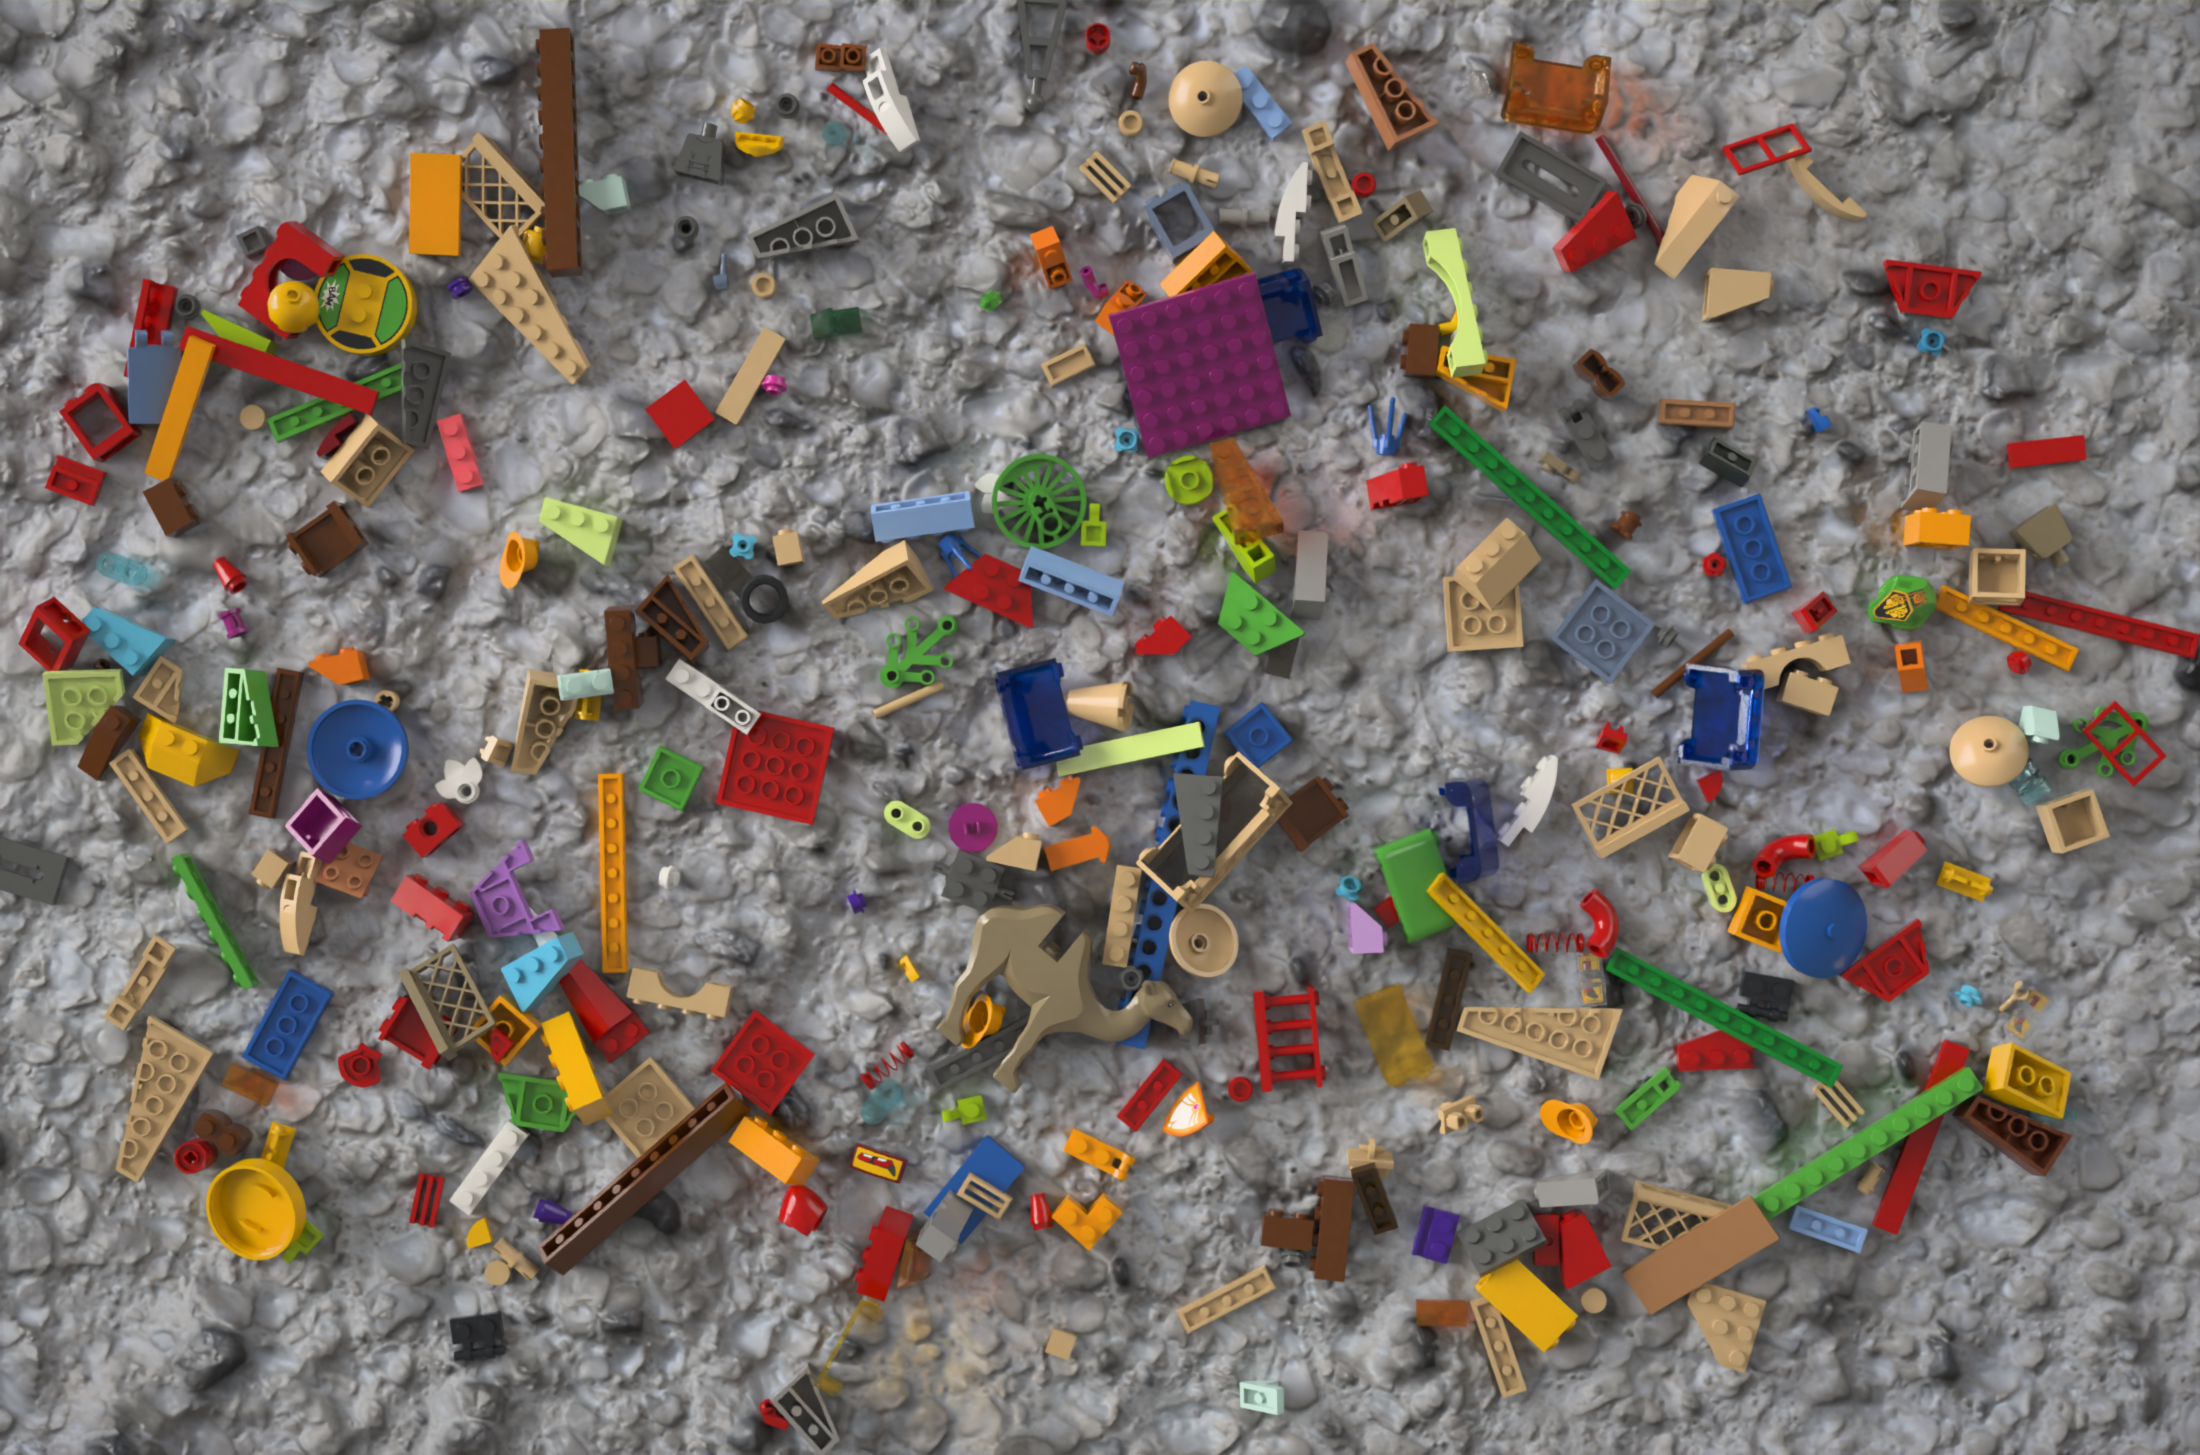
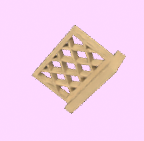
M478 132L472 138L473 142L461 154L462 163L465 161V165H462V169H465V183H462V186H465V191L462 189V198L499 238L504 234V223H515L519 230L518 235L521 238L524 232L529 230L541 217V206H545L544 197L541 196V192L487 134ZM476 149L482 154V165H470V155ZM470 169H482V183H470ZM487 169H496L499 173V184L487 183ZM470 186L482 187V201H473L470 198ZM487 187H499V201H487ZM504 187H512L516 191L515 202L504 201ZM487 204L499 205V219H490L487 216ZM504 205H515V219H504ZM521 205H529L535 211L528 220H521ZM494 222H499V228Z
M1659 756L1571 804L1592 844L1596 856L1602 859L1690 811ZM1655 765L1661 771L1658 782L1646 779L1648 770ZM1632 778L1640 780L1636 794L1624 791L1626 782ZM1645 782L1657 785L1653 799L1641 796ZM1661 787L1671 790L1674 796L1672 800L1666 803L1657 801ZM1610 790L1618 792L1614 806L1602 803L1604 794ZM1623 794L1635 797L1631 811L1619 808ZM1639 799L1652 802L1649 812L1644 815L1635 813ZM1588 802L1596 804L1593 818L1583 816L1579 807ZM1601 806L1613 809L1609 823L1597 820ZM1617 811L1630 814L1627 824L1623 827L1613 825ZM1596 823L1608 826L1606 835L1599 840H1596L1593 835Z
M1635 1180L1633 1197L1620 1239L1623 1242L1658 1250L1732 1205ZM1638 1201L1649 1203L1653 1210L1639 1216L1636 1211ZM1666 1208L1673 1209L1677 1216L1663 1222L1658 1212ZM1656 1214L1661 1225L1648 1231L1643 1221ZM1690 1214L1697 1215L1701 1222L1688 1229L1683 1218ZM1680 1220L1685 1231L1672 1237L1667 1227ZM1638 1223L1641 1224L1646 1232L1637 1238L1628 1236L1630 1228ZM1664 1229L1670 1238L1660 1244L1654 1242L1651 1236Z

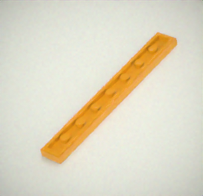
M625 773L598 774L602 973L629 972Z

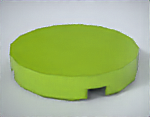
M1182 456L1174 460L1168 467L1165 475V488L1169 496L1177 503L1185 506L1197 505L1203 502L1211 494L1214 485V476L1209 464L1195 456Z

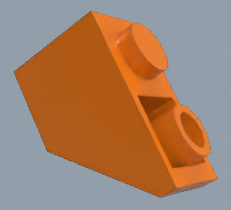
M1051 226L1030 234L1049 289L1051 290L1072 282L1073 279L1054 227Z
M1128 279L1106 302L1095 322L1114 336L1108 315L1139 306L1148 293Z
M1922 640L1896 643L1895 653L1902 692L1929 690Z
M354 647L339 650L340 654L331 656L330 653L319 654L315 656L316 660L308 662L310 668L338 685L347 686L370 680L364 651L355 650Z
M1070 775L1059 781L1061 786L1052 791L1048 787L1037 793L1039 799L1035 800V803L1049 827L1072 814L1081 783L1079 776L1074 779Z

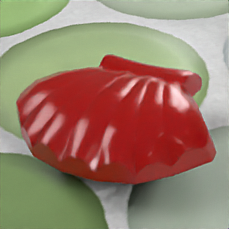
M361 1042L357 1050L339 1056L338 1065L341 1076L348 1083L361 1088L378 1084L381 1080L378 1061L382 1057V1053L372 1050Z

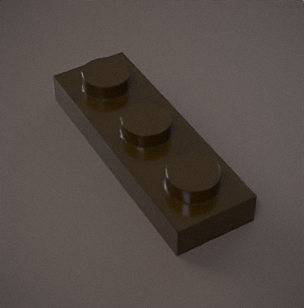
M1375 1162L1352 1168L1351 1176L1374 1235L1397 1229L1398 1222Z

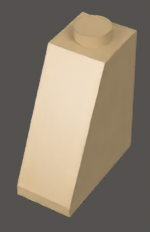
M1710 268L1705 274L1702 322L1711 321L1768 299L1774 290V280H1771V272Z

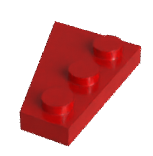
M1720 1030L1676 1045L1678 1071L1754 1068L1753 1047Z

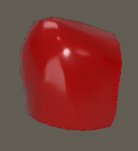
M791 1185L787 1188L782 1200L778 1221L788 1227H793L805 1236H809L811 1231L815 1232L828 1210V1206L816 1192L806 1185Z

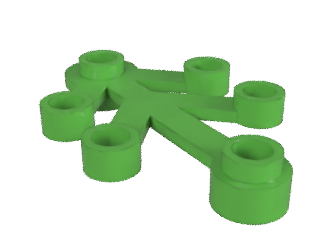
M910 616L905 620V627L907 629L906 657L899 664L898 647L901 645L902 639L896 633H891L886 638V643L889 646L888 665L882 668L880 680L888 688H897L903 682H922L925 685H931L935 681V675L930 670H924L921 673L905 672L913 664L937 665L942 668H950L954 662L953 657L948 653H943L940 656L924 654L943 636L954 635L958 630L957 621L951 616L942 617L938 622V628L917 646V630L920 627V621L916 617ZM911 619L917 622V626L914 629L908 627V622ZM945 621L952 623L950 630H944L943 623ZM892 636L898 638L897 645L893 646L890 644L889 640ZM944 656L950 658V664L947 666L941 663V659ZM891 671L897 674L896 679L893 681L888 679V673ZM925 673H930L932 675V680L930 682H925L923 680V675Z
M2107 706L2097 707L2094 710V717L2096 718L2102 709L2105 710ZM2110 712L2102 721H2111L2122 726L2111 730L2096 725L2090 732L2092 735L2099 737L2097 740L2110 753L2117 746L2118 739L2124 736L2127 737L2134 729L2119 713ZM2141 712L2129 713V716L2134 721L2137 719L2140 722L2141 729L2146 733L2149 728L2148 718ZM2077 718L2072 722V729L2077 733H2083L2078 729L2077 724L2079 721H2082L2085 728L2089 721L2085 718ZM2139 735L2118 754L2117 759L2121 765H2132L2135 762L2136 756L2133 751ZM2090 742L2077 750H2062L2057 755V763L2063 769H2074L2079 765L2080 759L2096 752L2098 748ZM2126 753L2130 756V760L2127 763L2123 760V756ZM2102 754L2100 763L2096 765L2095 771L2100 777H2109L2114 769L2110 761ZM2069 755L2074 757L2072 764H2069L2067 761ZM2103 765H2106L2108 768L2106 774L2101 772Z

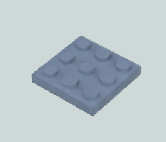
M1595 579L1549 639L1606 683L1611 684L1656 624Z

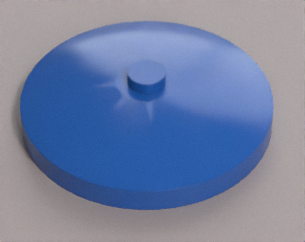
M347 700L331 706L317 718L307 740V759L314 777L326 790L342 798L368 799L386 792L400 779L408 762L409 742L402 723L388 708L368 700Z
M1817 878L1808 881L1800 886L1789 898L1780 919L1779 939L1786 960L1799 973L1814 978H1830L1842 973L1852 965L1862 950L1867 933V914L1860 895L1849 884L1832 878Z

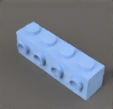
M970 491L871 505V519L876 542L891 543L899 538L917 539L921 535L931 534L939 536L947 531L966 532L970 528H975Z
M1033 546L1030 547L1018 580L1111 617L1119 602L1124 581Z

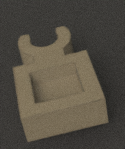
M1548 451L1543 453L1538 461L1542 465L1541 469L1552 476L1554 474L1561 475L1573 485L1578 482L1582 475L1568 467V464Z

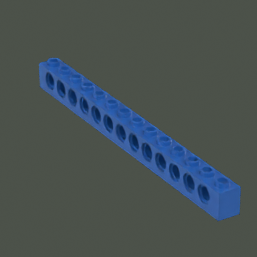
M1192 700L1190 705H1184L1182 719L1186 720L1185 725L1195 720L1203 722L1205 729L1202 735L1205 747L1198 748L1199 755L1195 759L1187 758L1185 751L1179 752V754L1174 753L1171 768H1175V773L1180 774L1182 770L1190 769L1194 775H1206L1220 711L1219 706ZM1174 777L1168 778L1166 792L1170 793L1168 803L1163 802L1160 816L1165 818L1163 827L1158 826L1155 841L1159 842L1158 848L1173 832L1169 828V822L1173 818L1180 819L1178 807L1174 803L1176 797ZM1184 843L1179 846L1176 855L1169 857L1156 871L1158 876V872L1162 867H1169L1172 870L1171 879L1163 882L1173 891L1182 884L1186 865ZM1149 875L1146 877L1144 890H1148L1147 900H1141L1139 914L1143 915L1141 925L1136 924L1133 936L1138 941L1136 949L1131 948L1128 963H1131L1136 969L1140 965L1150 967L1151 974L1142 980V984L1146 980L1160 981L1169 942L1170 927L1174 920L1177 901ZM1158 891H1162L1167 895V901L1163 905H1157L1153 902V895ZM1151 916L1161 918L1162 924L1158 929L1148 927L1147 921ZM1147 940L1156 943V950L1151 954H1147L1142 950V945ZM1130 976L1129 980L1133 981L1134 977ZM1133 989L1130 991L1126 990L1125 998L1120 997L1117 1010L1125 1008L1131 1002ZM1151 1020L1135 1035L1119 1042L1115 1041V1043L1145 1050Z

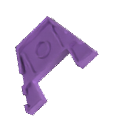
M526 840L519 841L515 848L501 859V863L469 892L489 938L555 932L565 929L556 908L536 917H533L514 873V870L535 861Z

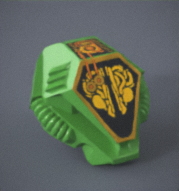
M1895 575L1881 586L1877 599L1872 600L1866 610L1871 622L1876 624L1887 623L1894 629L1910 631L1911 629L1919 628L1934 612L1937 605V597L1933 586L1927 580L1914 576Z

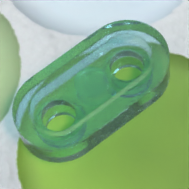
M104 552L96 561V567L100 574L127 585L138 586L147 579L148 572L143 563L120 554ZM107 560H110L112 564L107 569L105 563ZM133 568L135 574L133 577H130L129 570Z
M887 1079L883 1081L863 1104L861 1116L866 1123L872 1125L880 1123L902 1097V1087L896 1080ZM892 1089L894 1095L892 1097H887L885 1095V1090ZM869 1109H877L878 1114L876 1116H871L869 1114Z

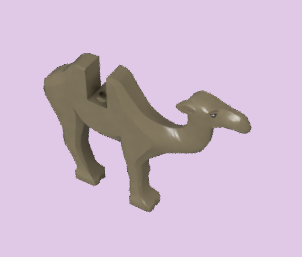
M1041 904L1027 908L999 906L989 909L978 918L973 933L972 949L967 968L956 981L947 1015L936 1029L956 1046H960L966 1040L963 1024L973 996L987 982L999 974L1002 975L1012 990L1031 1007L1027 1026L1019 1035L1013 1049L993 1073L995 1079L1015 1093L1022 1085L1018 1072L1019 1065L1037 1047L1039 1041L1045 1035L1054 1032H1079L1105 1041L1119 1042L1135 1035L1153 1019L1176 1028L1179 1034L1186 1036L1192 1028V1016L1181 1004L1169 985L1163 981H1144L1142 988L1136 993L1131 1002L1121 1010L1114 1011L1105 1007L1096 996L1090 982L1093 939L1086 928L1063 955L1060 953L1061 948L1051 940L1047 942L1045 937L1064 916L1065 911L1053 904Z

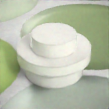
M676 866L663 867L660 871L659 885L664 887L665 890L670 891L679 883L680 873L677 872Z

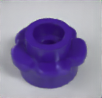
M854 890L853 894L847 896L854 914L864 913L863 908L867 907L863 894H857Z

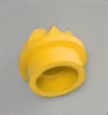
M740 97L737 102H733L731 115L735 122L744 124L755 117L756 107L749 101Z

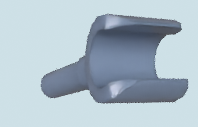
M721 254V274L713 276L714 285L717 290L725 289L730 285L727 275V254Z

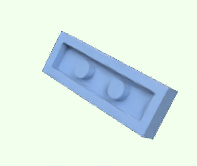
M1245 65L1235 73L1242 88L1243 105L1273 141L1288 129L1292 122Z
M1797 1204L1793 1206L1786 1226L1793 1231L1857 1253L1861 1252L1868 1231L1864 1227Z

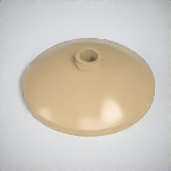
M1199 61L1185 67L1175 77L1169 91V108L1173 119L1180 128L1197 137H1213L1225 132L1235 123L1242 109L1243 92L1239 80L1230 69L1214 61ZM1203 92L1207 93V99L1200 101L1199 95Z
M1981 716L1967 721L1955 732L1950 744L1951 763L1959 776L1973 785L1986 788L2003 786L2015 780L2023 772L2029 757L2028 742L2022 730L2013 722L1998 716ZM1990 742L1994 746L1992 748H1986L1984 745Z
M1200 904L1192 913H1189L1184 908L1176 915L1170 927L1169 943L1172 954L1178 964L1188 973L1200 978H1213L1225 973L1235 962L1239 947L1238 935L1230 918L1217 907L1209 904ZM1194 941L1198 943V948L1194 945Z

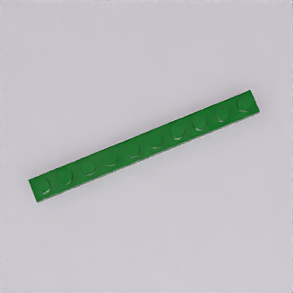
M1444 406L1430 421L1428 426L1611 589L1615 590L1631 573V570L1447 406Z
M1618 947L1615 948L1604 969L1829 1088H1833L1843 1068V1065Z

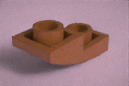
M817 43L815 70L865 72L867 46L842 43V46Z

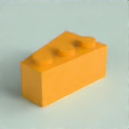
M1213 231L1160 285L1170 297L1242 276L1243 274H1249L1253 270L1242 256Z
M1442 346L1438 351L1436 376L1503 413L1508 407L1516 359L1487 354L1488 363L1484 366L1480 375L1451 378L1447 359L1450 347Z
M757 1115L755 1117L744 1116L728 1142L783 1183L805 1185L820 1159L787 1139V1136L782 1132L767 1126L768 1122Z

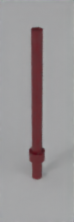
M1604 134L1599 136L1595 141L1633 203L1640 204L1645 209L1647 215L1646 224L1657 240L1655 244L1659 249L1662 238L1665 235Z

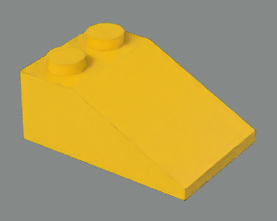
M2011 1042L1992 1047L1983 1093L2007 1105L2056 1119H2063L2072 1073Z

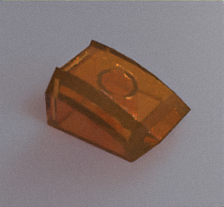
M910 1230L906 1238L897 1289L915 1287L932 1275L930 1273L932 1256L916 1245L920 1231Z

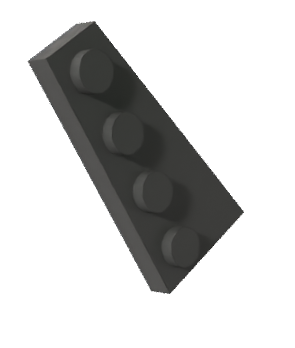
M1173 773L1188 875L1214 878L1224 778L1220 776Z

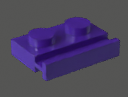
M1423 1205L1411 1254L1447 1264L1460 1215Z

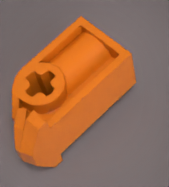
M1096 826L1090 827L1091 834L1044 847L1050 870L1054 871L1098 857L1101 863L1106 862L1111 849L1109 836Z

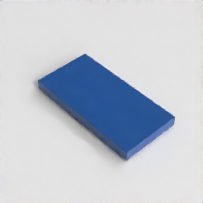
M1760 493L1711 510L1743 604L1793 588Z
M289 969L241 1057L284 1081L288 1080L335 992L297 971Z
M986 1135L923 1213L930 1218L949 1190L956 1194L958 1193L970 1172L1005 1193L1023 1171L1025 1165L989 1135ZM972 1180L970 1181V1184H972L973 1186L977 1187L978 1189L982 1190L983 1192L987 1193L988 1195L992 1196L997 1200L1000 1199V1197L986 1190L982 1186L978 1185ZM966 1188V1190L964 1191L972 1197L976 1198L977 1200L981 1201L985 1205L989 1206L990 1208L994 1206L992 1203L975 1194L974 1192L970 1191L969 1189ZM973 1204L971 1205L974 1208L959 1235L958 1241L963 1244L987 1214Z

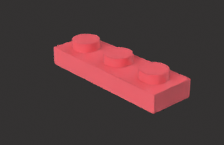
M457 414L437 420L458 492L462 493L484 486L463 415Z

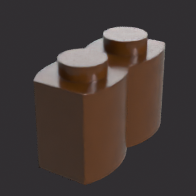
M1593 349L1588 350L1573 364V369L1577 376L1583 381L1590 383L1593 392L1602 400L1608 401L1625 386L1622 376L1613 368L1608 367L1604 357Z
M216 1109L201 1113L192 1127L196 1135L206 1141L214 1142L220 1151L229 1155H235L244 1151L253 1137V1134L247 1127L239 1123H233L225 1113Z

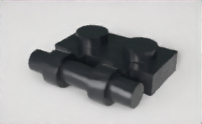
M1742 971L1738 995L1748 997L1747 1005L1738 1003L1736 1010L1753 1019L1756 1016L1767 1018L1768 1021L1775 1023L1777 1021L1787 1022L1788 1012L1779 1011L1780 1003L1790 1005L1794 980ZM1757 1000L1770 1001L1769 1009L1757 1007Z
M501 1311L450 1319L453 1345L463 1343V1350L454 1352L455 1361L464 1360L466 1363L484 1357L488 1360L506 1354L505 1345L496 1346L495 1339L504 1337ZM485 1340L486 1346L484 1348H473V1342Z

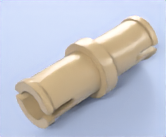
M1173 158L1170 165L1171 168L1169 169V174L1188 179L1189 183L1194 184L1197 182L1213 189L1217 188L1218 179L1221 176L1220 173L1200 168L1199 164L1191 165Z
M503 1237L492 1247V1250L508 1262V1267H514L528 1281L540 1270V1268H537L523 1256L524 1252L522 1250H516Z

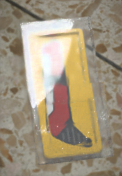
M1591 952L1575 954L1581 1007L1607 1005L1602 958L1595 956Z
M2032 985L2029 989V996L2027 999L2019 1001L2004 1024L2003 1029L2025 1043L2039 1027V1020L2055 1003L2054 1000Z

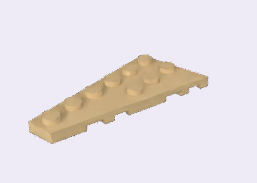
M515 224L510 225L468 280L572 385L577 384L589 370L591 364L578 340L573 338L567 326L569 323L556 306L558 303L540 269L535 267L529 256L526 245L523 244L518 235L519 230Z
M1463 1006L1455 1030L1599 1080L1623 1009Z
M149 1015L147 1020L148 1028L146 1037L143 1038L141 1061L138 1063L130 1100L132 1102L130 1113L126 1119V1132L124 1140L121 1142L116 1171L136 1183L140 1182L216 1053L153 1015Z

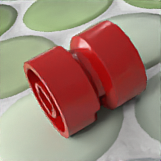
M197 1137L181 1144L177 1148L174 1161L177 1168L183 1173L195 1174L216 1162L218 1148L214 1142Z

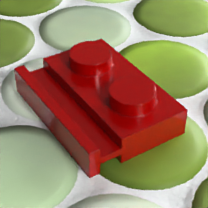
M57 454V461L52 467L45 489L95 506L107 472Z

